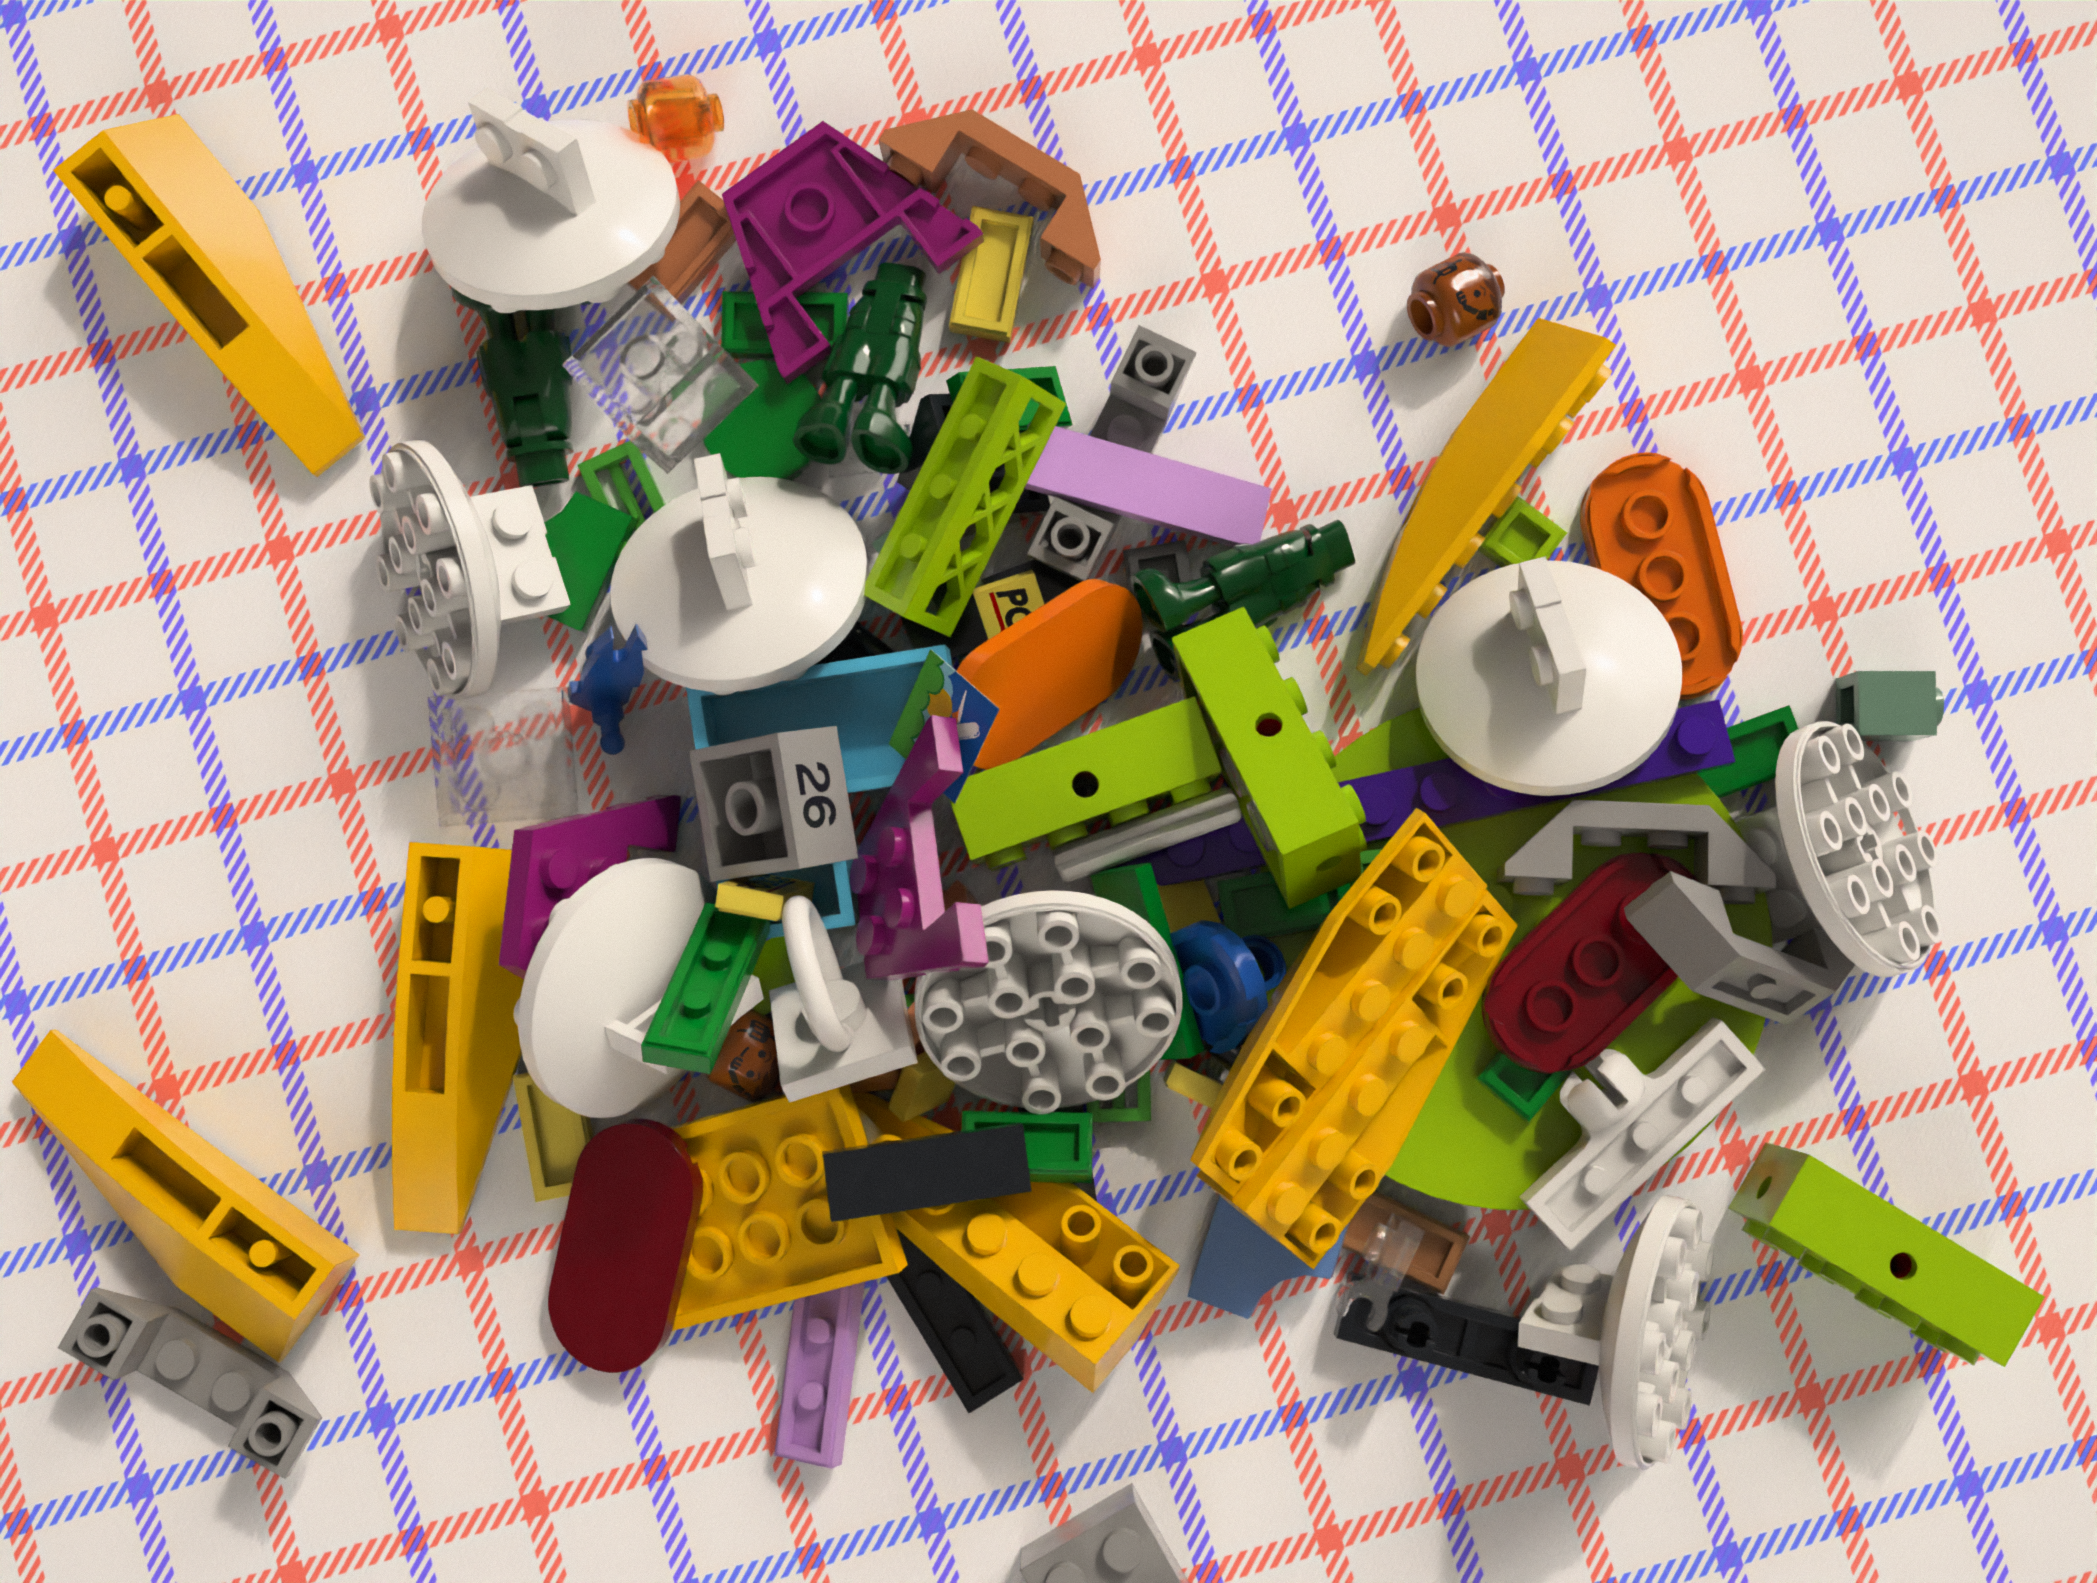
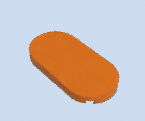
M1651 452L1631 454L1611 463L1589 485L1580 510L1581 531L1590 566L1608 572L1639 590L1654 604L1669 624L1676 639L1682 663V686L1679 701H1687L1715 690L1728 677L1727 675L1732 671L1734 663L1738 661L1743 647L1742 623L1710 500L1704 485L1687 467L1683 469L1679 464L1670 461L1672 458Z
M1088 579L1082 581L982 643L967 655L959 665L957 672L1000 709L974 766L988 770L1020 758L1106 700L1121 686L1135 663L1143 632L1141 609L1137 599L1129 590L1104 580ZM959 710L952 713V718H956V722Z

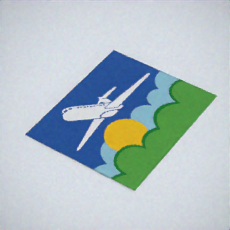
M930 649L889 741V745L907 759L921 730L931 715L952 718V713L959 710L957 730L963 773L943 792L955 804L1000 709Z

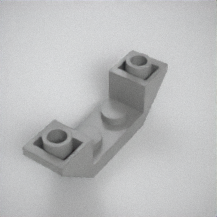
M1138 325L1111 381L1110 395L1090 436L1153 454L1197 352ZM1055 496L1027 556L1081 582L1088 580L1110 542L1122 516Z
M1573 800L1497 869V882L1514 883V894L1553 895L1554 885H1563L1572 879L1573 834L1581 835V844L1586 846H1620L1621 836L1647 837L1648 848L1666 850L1687 849L1688 839H1694V876L1699 883L1719 890L1723 904H1754L1755 894H1761L1776 888V873L1709 805Z
M1671 871L1654 882L1645 892L1624 907L1627 920L1691 991L1785 1025L1790 1024L1835 993L1855 966L1840 951L1825 931L1814 927L1805 934L1795 937L1781 951L1733 934L1720 891Z
M96 1287L90 1290L57 1347L112 1380L138 1371L237 1428V1431L228 1447L284 1479L290 1476L322 1419L321 1414L287 1370L178 1308Z

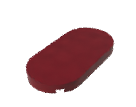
M1634 852L1618 855L1605 861L1583 879L1500 959L1488 978L1487 985L1482 993L1481 1008L1486 1031L1495 1047L1510 1059L1511 1062L1522 1068L1538 1073H1552L1582 1067L1595 1059L1679 977L1627 920L1624 907L1670 871L1698 882L1696 877L1684 865L1668 856Z
M634 1118L600 1131L585 1145L575 1168L549 1287V1317L558 1340L577 1361L601 1372L619 1373L632 1370L647 1361L667 1342L674 1326L702 1204L703 1178L698 1163L693 1164L690 1155L685 1150L689 1146L676 1131L654 1120Z

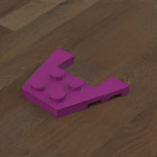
M824 121L722 193V198L752 285L778 370L787 385L831 352L830 343L796 299L899 224L906 230L938 274L945 271L984 242L983 232L977 225L967 218L962 220L940 205L939 199L921 187L919 189L915 188L893 173L885 162Z
M931 715L927 719L857 851L858 858L853 859L850 869V886L852 891L857 894L860 919L856 932V944L858 951L864 956L866 979L892 981L927 975L925 973L954 972L959 971L963 967L982 968L989 963L981 904L955 902L948 910L945 911L932 803L963 773L956 718Z
M653 795L646 797V800L634 803H621L606 807V810L590 814H576L515 829L498 965L524 980L532 955L549 925V916L555 905L561 900L570 898L580 887L610 866L626 862L628 847L653 852L675 853L681 796Z

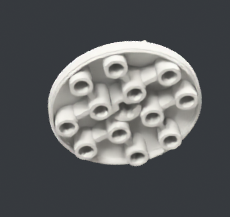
M488 87L467 101L477 128L474 135L478 146L460 157L442 174L428 195L422 215V234L429 256L439 275L451 287L473 300L491 305L495 311L500 313H512L518 310L555 309L586 301L602 303L614 298L622 285L628 283L647 267L663 258L665 247L671 240L678 223L680 198L673 170L666 157L654 144L629 129L609 123L590 120L546 121L542 118L538 119L524 111L518 104Z
M424 440L397 443L391 447L388 453L383 454L381 474L370 476L369 486L373 504L377 512L380 513L385 554L378 555L376 558L377 574L381 586L387 593L418 586L422 594L410 597L408 599L409 612L396 615L395 629L399 643L405 652L415 650L437 696L447 695L455 700H463L483 695L489 689L494 677L501 626L561 613L571 605L556 558L552 557L545 537L547 530L533 486L529 485L470 497L455 472L433 445ZM430 646V651L424 649L425 647Z
M720 453L694 459L698 488L677 497L652 514L630 537L616 562L611 580L610 601L613 617L622 639L626 644L635 624H638L646 637L648 650L642 651L643 666L669 682L690 689L709 691L717 695H729L736 691L757 689L781 681L796 680L802 677L808 668L821 661L842 642L862 612L867 598L864 596L865 583L870 574L869 561L862 535L849 513L839 503L813 487L773 477H738L728 479Z
M1546 557L1493 570L1477 577L1460 588L1439 608L1431 619L1422 637L1416 661V690L1420 711L1428 730L1442 750L1463 769L1485 782L1514 792L1539 796L1569 795L1589 791L1618 780L1637 768L1658 748L1667 735L1678 708L1682 686V663L1676 639L1661 612L1647 597L1624 580L1608 572L1578 563L1547 561Z
M1820 721L1795 730L1785 739L1777 759L1775 778L1777 805L1734 820L1746 844L1776 873V888L1765 892L1772 927V943L1776 944L1795 938L1798 935L1805 934L1814 927L1820 930L1824 929L1840 951L1855 965L1869 974L1887 978L1919 968L1927 958L1931 946L1942 940V928L1936 915L1935 893L1930 868L1937 865L1938 855L1928 833L1923 830L1918 831L1909 809L1912 805V793L1906 779L1898 771L1889 773L1881 760L1861 740L1856 729L1850 724L1840 726L1829 721ZM1893 812H1898L1906 831L1905 836L1901 832Z
M660 858L634 859L610 866L580 887L570 898L557 903L551 911L549 925L539 940L530 960L521 995L515 1005L513 1016L515 1023L518 1025L520 1048L527 1070L538 1088L554 1102L577 1114L588 1117H617L639 1110L654 1102L670 1090L689 1071L642 1062L641 1044L705 903H716L717 891L702 875L685 866ZM751 975L732 1024L764 999L758 977Z
M1051 890L1036 891L1009 896L981 906L989 963L982 968L963 967L959 971L925 973L926 975L917 977L914 999L916 1027L921 1043L933 1063L948 1079L965 1090L996 1103L1025 1108L1034 1114H1047L1057 1108L1081 1105L1096 1100H1110L1118 1097L1125 1087L1142 1077L1159 1061L1170 1046L1181 1019L1182 989L1178 967L1165 940L1146 920L1118 903L1085 893Z
M1664 1195L1656 1202L1632 1236L1614 1276L1602 1274L1598 1269L1585 1264H1571L1567 1266L1557 1264L1543 1285L1541 1296L1539 1299L1533 1300L1519 1322L1518 1347L1599 1365L1603 1411L1615 1456L1620 1464L1642 1470L1649 1469L1656 1462L1668 1464L1674 1450L1676 1429L1685 1430L1691 1411L1692 1392L1684 1388L1694 1356L1695 1339L1704 1341L1710 1322L1711 1305L1708 1301L1700 1300L1701 1281L1708 1282L1712 1272L1714 1244L1702 1241L1703 1214L1701 1210L1696 1209L1690 1199Z

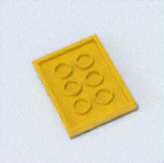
M849 1084L793 1102H789L786 1095L783 1094L670 1127L689 1146L685 1150L690 1155L692 1163H698L703 1178L702 1204L672 1331L897 1274L908 1265L891 1213L835 1222L830 1220L822 1151L869 1145Z

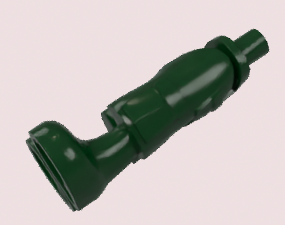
M884 262L878 266L875 279L864 284L862 289L863 296L851 308L844 332L833 343L823 369L822 380L829 389L821 402L811 407L797 422L793 442L797 450L805 457L822 464L840 463L845 458L851 439L857 457L868 468L882 474H897L907 469L913 447L908 435L897 423L895 408L909 402L912 394H914L918 374L921 370L919 347L923 331L924 310L927 304V296L922 291L926 274L922 269L915 266ZM868 395L862 410L855 420L851 434L850 418L854 402H859Z
M451 287L454 299L462 306L475 310L486 326L489 339L485 340L479 346L478 351H476L482 378L481 383L487 396L491 397L499 432L508 449L506 451L507 460L516 463L519 486L532 485L535 488L569 481L566 455L573 453L574 449L571 442L564 440L570 439L572 432L569 386L572 385L573 366L569 336L555 331L556 308L525 310L529 333L525 334L523 339L517 340L514 312H497L491 305L473 300Z
M1335 520L1318 529L1312 524H1307L1301 527L1300 530L1283 532L1254 544L1244 543L1232 546V549L1220 552L1202 562L1203 566L1200 568L1201 577L1195 580L1172 583L1164 574L1156 569H1143L1131 575L1130 582L1134 597L1137 599L1141 611L1149 622L1157 628L1149 634L1154 654L1167 676L1176 681L1180 678L1172 637L1242 607L1246 609L1255 628L1263 625L1269 628L1278 620L1277 617L1280 615H1285L1297 607L1300 608L1305 605L1307 600L1319 591L1320 584L1326 588L1334 584V574L1355 564V557L1345 526L1340 520ZM1211 605L1213 614L1191 624L1183 625L1192 615Z

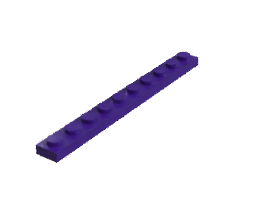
M1718 699L1677 708L1667 735L1658 748L1642 764L1618 780L1585 792L1554 796L1514 792L1481 780L1463 769L1451 758L1338 782L1340 788L1350 784L1356 792L1366 817V822L1359 824L1365 837L1366 844L1390 840L1416 808L1425 812L1434 824L1441 829L1728 767L1736 761ZM1241 814V819L1234 824L1111 868L1151 863L1156 883L1159 886H1166L1265 867L1267 864Z

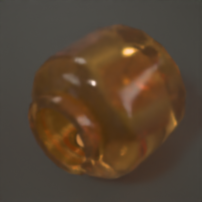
M691 74L646 80L639 86L636 99H631L627 102L630 130L639 135L640 143L650 144L653 148L662 152L669 163L708 156L714 146L715 133L724 131V115L717 93L707 94L700 79Z

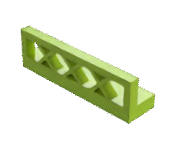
M976 356L865 583L864 596L909 620L951 637L1066 403L1025 377ZM1031 399L1039 404V407L1028 429L1020 434L1019 421ZM1004 464L1005 476L999 488L990 493L989 481L995 469ZM975 523L976 534L971 545L961 552L959 542L966 528ZM947 582L948 591L936 615L927 612L926 609L937 587Z

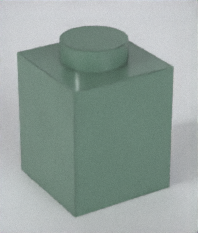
M1856 671L1835 678L1836 724L1840 726L1844 724L1852 725L1862 741H1916L1937 736V726L1941 723L1944 714V697L1942 691L1936 688V671Z

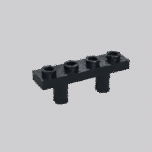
M1352 1271L1348 1273L1333 1333L1337 1339L1588 1406L1591 1403L1599 1365L1518 1347L1521 1316Z

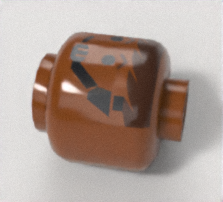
M1466 252L1459 253L1420 272L1414 279L1411 295L1407 299V312L1414 329L1426 340H1433L1437 344L1452 347L1493 327L1502 313V298L1505 294L1502 276L1493 265L1486 264L1478 256Z
M750 1009L730 1026L711 1074H705L706 1079L722 1089L753 1103L762 1101L773 1090L783 1093L784 1091L780 1083L773 1020L753 1009Z

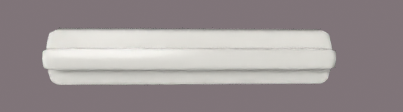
M1223 787L1056 847L1053 851V858L1060 877L1065 882H1071L1234 824L1241 819L1240 806L1233 790L1230 787Z

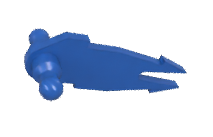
M635 624L622 649L613 650L614 637L612 626L591 643L585 651L587 661L583 665L580 680L569 682L567 690L569 703L591 711L593 723L600 726L601 749L608 755L619 754L625 747V739L620 732L619 723L624 718L623 706L628 703L632 689L640 686L644 674L642 651L648 650L646 637L638 624Z

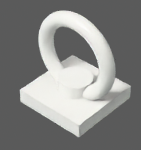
M801 895L789 898L783 907L782 924L795 983L769 990L780 1083L788 1101L793 1102L918 1063L902 979L892 981L866 979L864 961L840 968L827 930L814 904L808 898Z

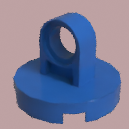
M1200 920L1170 933L1201 1039L1214 1046L1210 1051L1218 1054L1244 1045L1249 1033L1268 1007L1266 994L1279 985L1286 974V962L1282 952L1266 937L1249 935L1240 938L1221 923ZM1256 960H1257V961L1260 963V965L1262 966V969H1263V971H1264V978H1263V976H1262V973H1261V971H1260V969H1259V966H1258Z

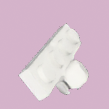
M1712 1017L1663 1064L1647 1075L1642 1074L1625 1054L1616 1050L1605 1049L1595 1059L1584 1065L1604 1088L1602 1091L1588 1078L1582 1082L1574 1072L1562 1084L1560 1102L1580 1124L1582 1135L1578 1142L1519 1198L1569 1251L1575 1248L1766 1070L1722 1020Z

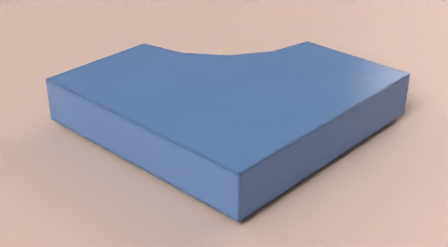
M1219 1196L1187 1297L1249 1319L1263 1295L1281 1281L1304 1275L1331 1279L1350 1222L1341 1232L1334 1246L1326 1252L1313 1270Z

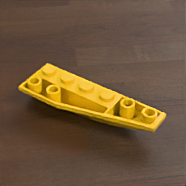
M179 114L102 130L53 169L59 179L169 312L314 476H320L366 438L261 212Z
M1538 318L1453 431L1420 486L1393 544L1374 597L1356 670L1366 676L1378 663L1388 670L1411 640L1402 631L1416 613L1423 619H1426L1448 590V588L1440 583L1442 578L1453 564H1456L1461 569L1464 568L1485 540L1478 533L1479 529L1491 513L1500 519L1522 490V487L1515 483V481L1528 464L1537 468L1546 456L1556 449L1569 432L1574 422L1567 418L1565 414L1573 419L1586 402L1589 403L1611 375L1612 370L1603 365V363L1617 346L1606 337Z
M1417 808L1412 812L1318 927L1276 988L1268 1002V1007L1249 1033L1219 1091L1190 1161L1231 1196L1234 1197L1247 1180L1257 1171L1269 1153L1301 1117L1309 1104L1336 1071L1342 1067L1349 1055L1376 1022L1386 1013L1389 1006L1420 968L1426 964L1433 952L1487 888V884L1425 812Z
M409 842L397 971L393 1040L392 1185L394 1230L447 1234L462 1233L513 1082V1075L516 1073L522 1055L518 1025L514 1021L513 1013L515 1005L520 998L524 980L498 965L512 853L510 849Z
M1486 889L1482 892L1471 909L1464 914L1433 952L1426 964L1420 968L1389 1006L1386 1013L1371 1028L1346 1059L1342 1067L1331 1077L1305 1109L1301 1117L1292 1125L1261 1163L1257 1171L1247 1180L1234 1197L1202 1170L1196 1175L1231 1206L1313 1270L1326 1252L1334 1246L1341 1232L1365 1200L1376 1190L1380 1180L1392 1166L1482 995L1488 978L1498 964L1518 926L1490 892Z
M54 1029L48 1032L13 1079V1085L175 1286L278 1363L283 1361L360 1254L58 1030Z
M868 1092L852 1093L868 1144L955 1132L919 1115L902 1122L888 1108L890 1105L888 1101ZM1030 1182L1032 1192L891 1213L895 1227L941 1269L1092 1393L1096 1391L1136 1343L1180 1267L1174 1260L1071 1183Z

